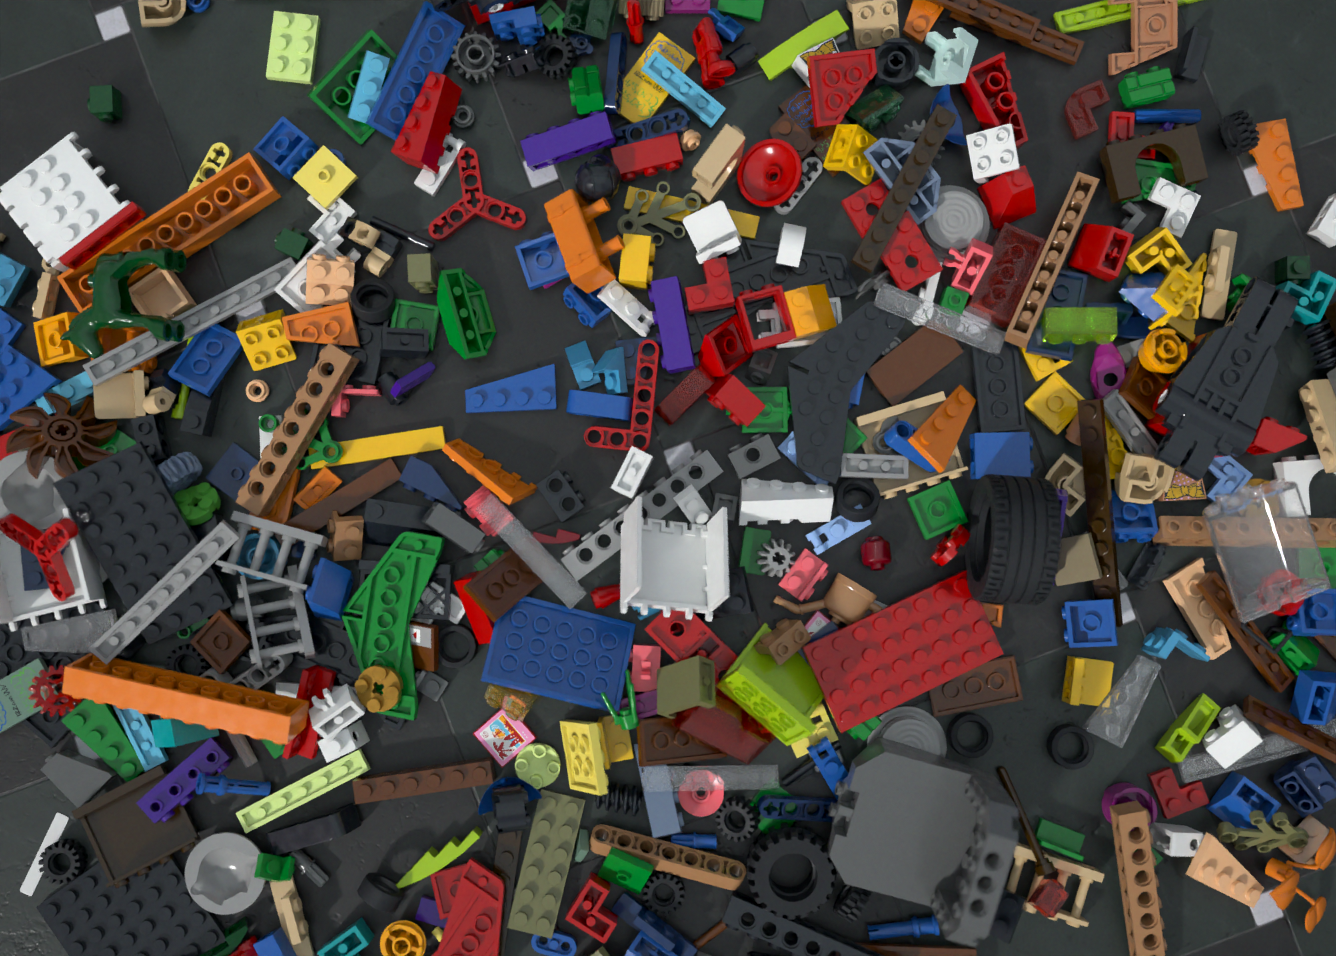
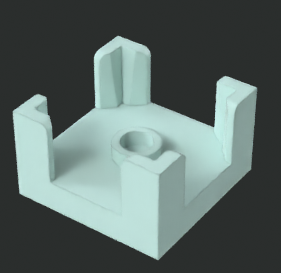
M962 27L953 29V32L956 34L954 39L947 40L936 31L927 33L925 44L936 52L930 71L919 65L914 74L931 87L965 83L978 39Z

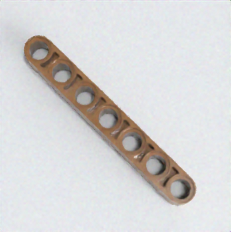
M604 824L593 828L589 841L590 849L596 854L607 856L611 847H614L652 864L654 870L728 890H737L746 875L745 865L737 860ZM601 837L605 841H599L597 838ZM620 843H623V844H625L627 847H622V846H620L619 844H620ZM642 849H645V850H647L649 853H644V852H642L641 850H642ZM664 855L669 856L671 859L664 858ZM686 861L691 862V863L693 864V866H692V865H688V864L686 863ZM708 867L713 868L715 872L710 871ZM730 873L735 874L738 878L731 876Z

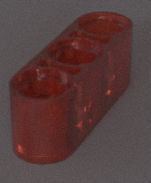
M699 365L654 410L671 426L716 380Z

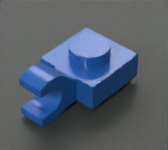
M716 8L708 10V13L713 17L716 31L724 39L734 42L742 35L745 30L744 26L728 15L724 17Z

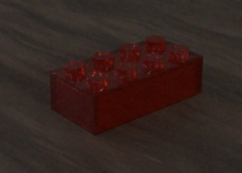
M1006 222L998 228L991 244L993 246V256L973 294H969L964 311L1003 328L1010 325L1047 240Z

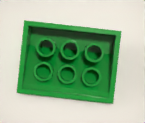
M367 29L306 94L360 145L376 130L363 122L348 118L366 50L390 58L382 87L397 58V55L372 29Z

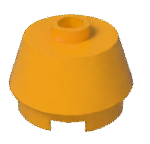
M1169 328L1156 329L1147 335L1138 350L1139 361L1145 369L1151 372L1172 373L1186 360L1188 354L1186 342H1181L1179 337L1175 335L1177 333L1175 330Z
M400 920L391 923L383 931L380 939V949L383 956H423L426 949V938L422 929L417 924L407 920Z

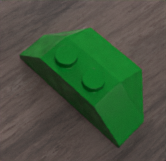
M462 268L441 270L438 280L437 304L449 344L464 359L487 355L496 334V329L484 289L473 278L468 276Z

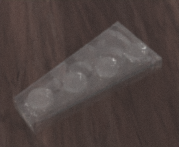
M111 609L43 623L37 626L21 628L25 651L92 653L89 648L117 622L116 611ZM121 650L117 655L124 654V651Z
M1138 655L1085 722L1082 729L1123 748L1161 665Z

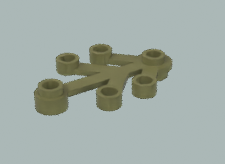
M662 181L657 184V192L647 214L638 217L642 204L649 199L648 192L640 189L635 194L636 199L630 213L623 215L618 220V231L622 235L625 233L651 236V243H654L653 237L655 235H660L662 241L659 244L654 243L655 246H660L664 242V236L659 232L652 233L641 227L651 223L672 233L675 238H682L685 235V228L682 225H674L662 218L686 209L688 211H696L701 206V199L696 193H689L684 197L683 201L659 209L664 196L670 192V185ZM661 184H666L668 187L665 193L659 191ZM640 192L646 193V199L643 201L638 199ZM690 198H695L697 201L694 207L688 205ZM627 221L633 223L631 230H627L624 226ZM675 228H682L683 234L676 236L674 233Z
M1260 810L1249 813L1251 824L1256 825L1259 829L1235 828L1231 822H1221L1216 829L1219 841L1224 843L1233 842L1235 849L1238 851L1246 850L1254 845L1262 853L1269 852L1285 844H1288L1291 848H1301L1308 844L1309 838L1306 830L1293 827L1289 823L1287 814L1284 812H1278L1272 816L1274 825L1281 827L1283 831H1276L1266 821L1264 813Z

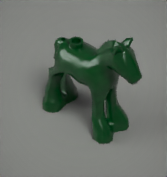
M150 248L138 252H127L126 255L123 251L115 254L104 253L100 255L96 261L93 273L88 276V284L90 287H93L92 307L75 316L69 325V330L63 333L60 339L69 340L71 344L76 345L93 359L104 354V348L98 336V330L102 328L125 329L144 327L158 340L182 342L185 336V326L181 320L138 314L131 310L128 279L139 268L149 264H154L162 270L181 273L186 268L184 251H173L171 248Z

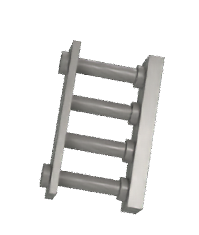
M233 511L231 520L238 523L237 527L239 528L237 532L241 537L233 544L227 562L216 561V565L223 567L221 571L236 575V572L239 571L290 586V591L303 594L304 590L307 591L309 586L304 585V581L314 550H317L318 546L326 548L328 538ZM254 527L260 529L259 533L261 536L250 568L237 566L236 564L248 530L251 531V528ZM275 533L282 535L283 543L273 573L269 575L259 572L269 539ZM297 539L304 541V546L306 547L295 580L290 581L281 578L292 543H295Z
M297 565L287 566L288 574L284 575L283 579L294 581L298 571ZM245 575L240 576L241 584H237L239 598L244 597L254 648L249 650L251 663H257L258 670L263 669L261 659L297 651L299 653L304 652L305 659L315 658L303 594L292 591V596H288L289 599L251 606L249 594L285 586L290 588V586L271 580L247 585ZM286 608L296 610L297 617H294L291 621L255 628L253 615ZM293 629L300 631L301 639H297L295 643L259 650L257 637Z

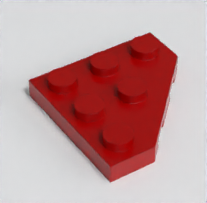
M875 48L807 57L814 128L838 125L842 121L848 109L853 106L863 92L864 87L877 73Z

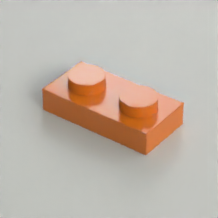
M324 465L293 497V500L306 510L328 497L342 483V479Z

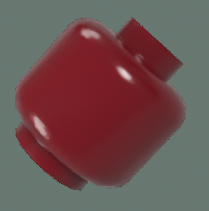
M882 536L868 537L861 544L862 563L864 566L871 567L872 571L884 570L885 565L891 562L890 543L884 540Z

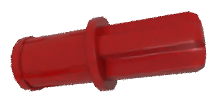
M628 0V18L626 23L629 26L630 41L634 42V44H639L644 40L642 28L644 18L641 16L639 0Z

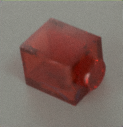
M1042 879L1027 902L1043 916L1054 918L1069 894L1063 890L1064 886L1057 880Z

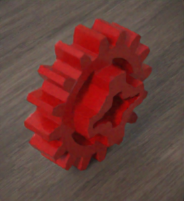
M53 665L49 666L48 673L42 669L39 672L40 677L35 676L32 679V682L36 685H30L28 689L34 692L29 696V700H36L33 707L41 706V714L48 710L50 711V717H53L56 711L59 712L60 716H63L66 713V709L71 712L75 709L73 704L78 705L81 702L80 699L72 698V695L62 693L63 665H60L57 670L54 669ZM54 676L60 677L59 679H56V680L47 679V678H49V677H54ZM55 687L60 688L57 695L53 693ZM40 691L44 692L45 700L42 698ZM59 701L65 703L62 705H53L55 702Z

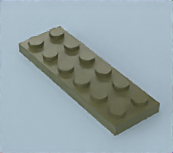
M541 789L542 799L538 800L507 928L552 939L586 799Z

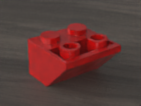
M1084 223L1067 266L1110 282L1118 277L1134 235L1113 226Z
M1264 417L1260 421L1252 443L1245 452L1253 455L1276 453L1306 441L1307 436L1299 433L1300 429L1296 427H1284L1278 424V420Z

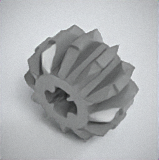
M769 539V545L762 543L761 546L764 551H757V554L761 555L762 558L756 561L757 564H763L760 570L762 572L768 571V576L771 577L775 573L778 577H782L783 571L789 573L790 568L788 565L795 564L793 560H790V557L795 556V552L789 551L791 545L788 543L784 545L783 539H778L777 542L775 539ZM775 554L779 555V559H776L777 562L773 561V556L776 557Z

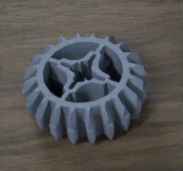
M191 452L178 453L157 467L173 496L178 491L185 490L197 480V477L201 475L203 470L198 458Z

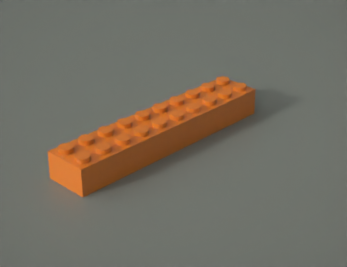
M248 152L116 238L78 269L73 270L70 268L57 276V279L79 313H82L87 308L92 307L93 287H90L88 284V276L93 273L96 261L100 255L104 253L115 254L123 251L126 255L127 252H138L150 248H171L173 251H184L187 259L282 196L259 161ZM149 264L139 268L128 279V289L159 267Z
M89 653L70 663L64 669L62 693L72 695V698L90 699L94 700L97 704L108 703L116 705L119 709L130 708L138 710L141 714L152 713L160 715L163 719L174 718L183 720L186 724L205 725L208 729L227 730L230 734H245L253 739H267L279 745L288 744L306 728L309 701L117 658H113L106 665L93 653Z

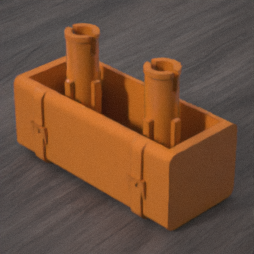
M569 189L545 203L547 219L552 226L565 262L566 271L569 273L572 283L584 292L591 293L615 280L616 276L608 256L624 249L625 244L619 235L603 243L594 220L599 215L611 210L606 198L602 197L600 200L589 205L576 191Z

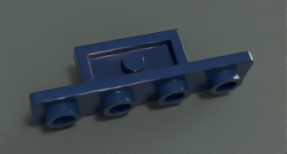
M1092 302L1086 303L1081 312L1077 337L1145 339L1150 331L1147 318L1130 317L1133 313L1132 304Z
M624 892L612 908V912L638 932L642 930L669 952L672 951L677 956H694L698 948L628 893Z

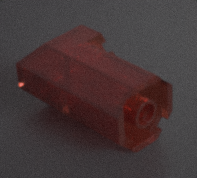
M715 694L716 707L708 709L698 705L676 712V718L672 719V727L746 765H749L775 740V736L739 705H735Z

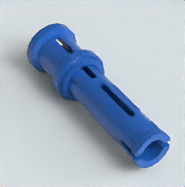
M199 773L196 781V794L208 792L216 793L217 796H222L225 793L268 796L271 789L269 781L228 779L227 776L221 774L217 777Z
M935 914L925 918L914 916L910 918V921L867 925L870 941L913 935L916 938L926 934L939 935V925Z

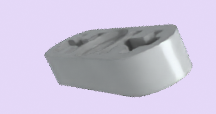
M809 157L802 163L801 181L804 183V189L800 192L795 191L788 202L789 208L787 206L781 208L780 204L774 206L779 214H789L820 176L823 166L818 158ZM815 164L817 172L812 171L808 178H806L804 175L809 168L807 165L812 166Z

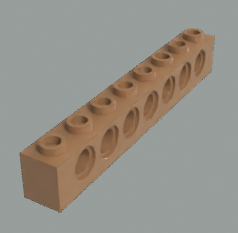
M1077 172L1008 327L1004 341L1025 349L1027 348L1100 179Z
M328 343L319 354L320 359L309 370L307 381L304 386L298 389L296 393L297 398L293 405L289 406L285 411L283 422L274 430L273 439L262 450L260 461L251 469L249 480L238 492L239 497L236 503L257 516L269 515L359 362L358 358L336 345ZM330 365H333L334 372L328 375V368ZM321 384L322 392L317 395L316 388ZM309 404L311 410L310 413L306 415L305 407ZM296 424H298L299 431L295 435L293 433V428ZM284 444L287 445V452L285 454L282 453V446ZM274 463L276 470L272 474L270 472V467ZM262 483L264 491L260 494L259 485Z
M1160 516L1156 519L1159 532L1153 537V546L1159 543L1164 546L1336 548V518Z
M1138 801L1110 806L1130 956H1165L1167 944L1162 935V930L1165 927L1159 912L1162 904L1156 887H1159V881L1154 873L1156 859L1151 851L1153 837L1148 828V823L1151 821L1150 814Z

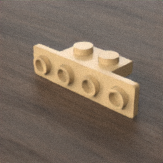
M1215 229L1213 231L1211 249L1207 261V274L1204 280V293L1200 317L1219 321L1224 319L1237 232Z
M293 875L290 881H269L281 927L296 955L314 956L308 932V923L304 918L302 902L298 896Z

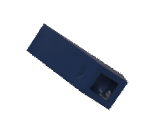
M410 456L399 478L400 481L404 482V488L416 492L418 489L425 493L423 497L433 502H436L437 499L445 502L444 506L453 512H456L457 509H465V506L435 466L415 456Z

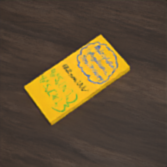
M660 32L624 78L622 105L619 115L631 124L654 117L670 95L641 71L655 50L684 74L695 61V57Z

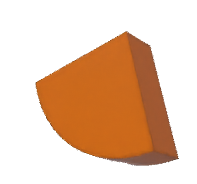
M981 602L990 624L1001 628L1003 605Z

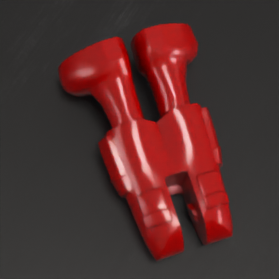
M705 17L693 30L692 40L696 46L698 64L701 65L703 87L713 90L722 87L725 84L724 77L732 75L736 69L731 61L720 60L718 55H721L723 52L720 37L716 32L712 19Z

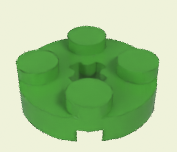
M207 482L192 486L186 490H180L174 495L190 525H198L208 521L213 517L212 512L216 508L219 510L221 505V499L217 491Z

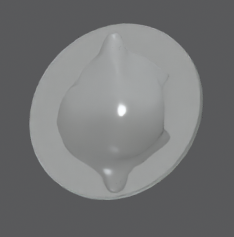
M941 186L939 189L937 211L917 226L937 260L943 263L945 258L949 260L956 259L954 255L949 254L950 247L956 248L964 255L972 238L985 243L989 234L990 221L985 205L973 192L960 186Z
M28 451L8 455L0 461V519L13 513L38 530L47 529L60 521L64 516L62 509L67 507L53 485L55 481L62 479L54 470L55 458H49L38 479H35L27 469L26 456Z
M901 706L888 710L879 717L882 722L868 736L867 746L877 737L944 758L946 756L947 743L941 725L931 714L920 708Z
M232 832L213 834L198 843L190 853L185 866V882L193 900L203 909L221 915L238 913L248 908L260 896L266 880L254 878L258 854H261L260 849L252 840Z

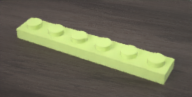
M360 748L236 812V815L245 833H248L371 768Z

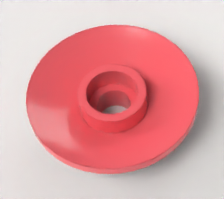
M696 770L690 772L682 779L679 785V801L681 806L691 815L699 817L711 815L719 809L723 802V785L719 778L709 771ZM698 788H703L705 793L698 795L696 791Z

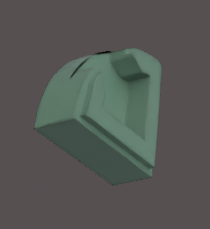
M580 829L578 832L573 861L582 862L589 851L588 830Z

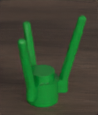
M626 669L625 676L629 707L620 709V714L618 715L605 692L601 693L607 708L613 716L615 725L620 724L622 730H630L640 725L636 711L634 684L631 683L630 671Z

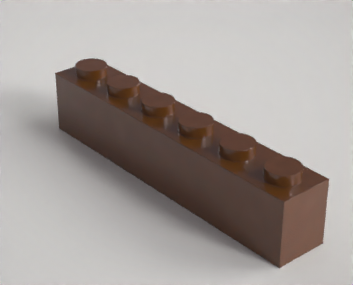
M489 756L358 776L352 781L355 804L488 785L493 784L497 778L494 758Z

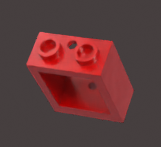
M774 283L764 285L757 292H753L752 289L740 292V296L734 300L749 353L792 342L797 338L782 285L774 286ZM774 296L784 332L754 340L744 304Z

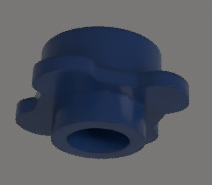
M584 32L582 35L572 34L570 36V42L576 48L575 52L578 56H584L593 52V46L590 42L592 36L589 32Z

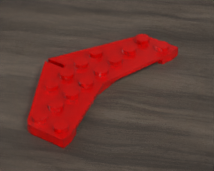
M472 857L463 869L438 950L431 956H499L505 883L501 877Z

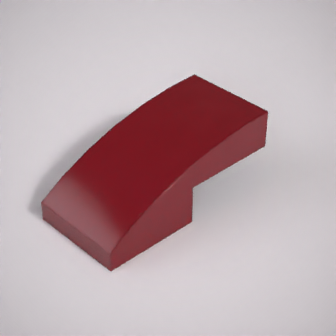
M558 529L556 537L533 532L531 541L553 544L567 543L581 539L582 535Z

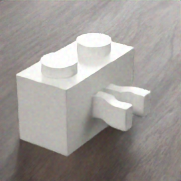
M1336 193L1328 197L1306 233L1328 248L1336 245Z
M347 683L332 694L327 688L322 690L324 697H326L325 699L320 700L316 696L312 697V702L315 706L308 710L312 728L326 741L365 714L357 693Z

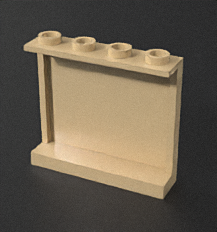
M944 391L853 419L855 426L868 437L861 444L863 453L888 455L887 453L877 452L872 444L873 437L876 433L880 432L883 421L889 417L898 416L899 421L904 420L918 429L939 405L946 400ZM884 438L880 440V445L883 447L886 446ZM956 444L949 463L941 473L938 471L928 472L909 460L908 479L872 478V482L879 489L880 496L888 499L898 496L897 491L905 489L906 493L918 490V485L927 482L928 486L940 483V478L949 476V480L963 476L962 471L968 470V467H964Z

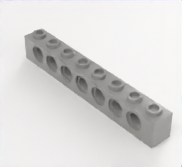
M700 449L690 457L692 461L686 466L681 463L672 470L674 475L666 480L663 477L653 484L655 489L650 493L645 490L638 495L642 497V507L648 512L646 519H661L678 506L673 498L679 493L671 490V483L673 481H682L684 489L692 484L696 491H699L724 472L708 450L702 452ZM699 467L702 471V476L699 479H692L689 475L690 468ZM656 494H663L666 498L665 504L661 507L653 504L652 500ZM628 504L617 511L619 516L614 520H611L609 517L599 525L601 529L593 534L590 531L582 537L583 543L575 548L572 545L562 552L564 557L561 561L576 581H579L621 549V534L617 531L616 526L618 522L624 521V513L629 508ZM603 534L611 538V544L606 548L601 547L598 543L599 537ZM589 548L592 551L593 556L590 561L582 560L580 556L582 549Z

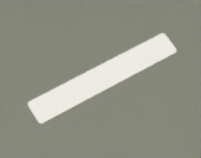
M59 812L56 813L20 888V892L28 896L33 895L43 872L40 873L39 871L43 865H38L39 860L43 859L40 855L45 851L46 847L59 841L69 817Z

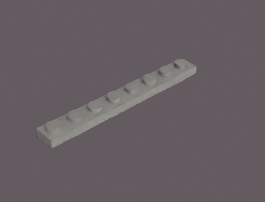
M223 519L109 628L89 650L107 665L232 546L241 535Z

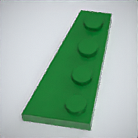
M90 699L82 700L61 721L126 782L135 779L144 768L122 724L118 722L112 713L111 706L108 703L97 704L94 700Z

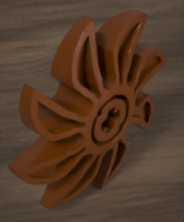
M43 393V397L55 416H49L42 407L35 406L18 409L9 416L11 420L28 426H23L10 435L6 443V453L29 448L26 464L29 473L35 479H38L45 463L50 457H55L54 470L59 476L64 478L79 471L71 459L72 456L77 457L83 465L89 466L115 454L98 447L107 444L113 439L117 432V420L94 426L97 422L94 414V400L88 395L76 416H71L72 411L69 400L55 393Z

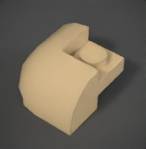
M138 0L142 27H165L176 24L186 11V0Z
M1063 453L1049 469L1045 479L1050 481L1055 488L1067 490L1068 499L1065 513L1071 517L1086 500L1083 466L1079 462Z
M1126 453L1121 473H1115L1114 483L1117 496L1124 502L1151 504L1163 492H1168L1175 469L1155 459L1154 455Z

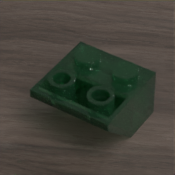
M567 0L563 27L606 40L612 31L618 0Z
M885 84L854 103L848 109L845 116L850 124H858L871 134L878 129L877 125L882 122L887 124L897 117L896 114L901 110L900 106L904 98L900 93Z

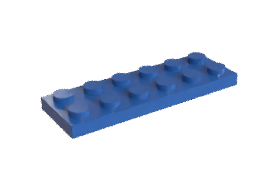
M428 1L423 2L365 124L396 141L430 71L439 74L443 73L453 53V45L456 46L457 39L460 38L465 25L443 11H435L433 5Z

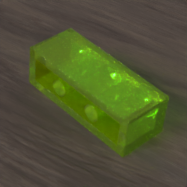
M1117 307L1045 308L1042 313V341H1049L1050 344H1060L1063 341H1072L1073 344H1084L1087 341H1096L1097 344H1108L1118 334Z

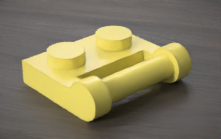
M822 702L819 703L810 716L812 719L820 715L822 719L814 723L817 728L813 734L791 744L797 758L808 754L809 752L806 747L811 744L813 746L816 745L825 736L830 743L839 740Z

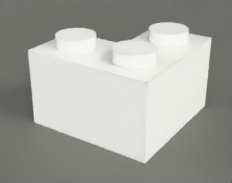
M1236 704L1224 708L1219 713L1217 719L1220 727L1207 732L1202 740L1205 749L1224 769L1263 741L1254 722L1244 717L1243 711Z

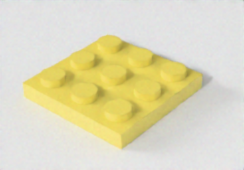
M571 719L561 720L560 728L570 789L599 796L607 794L608 777L604 771L603 763L605 756L600 746L601 731L597 726V722Z

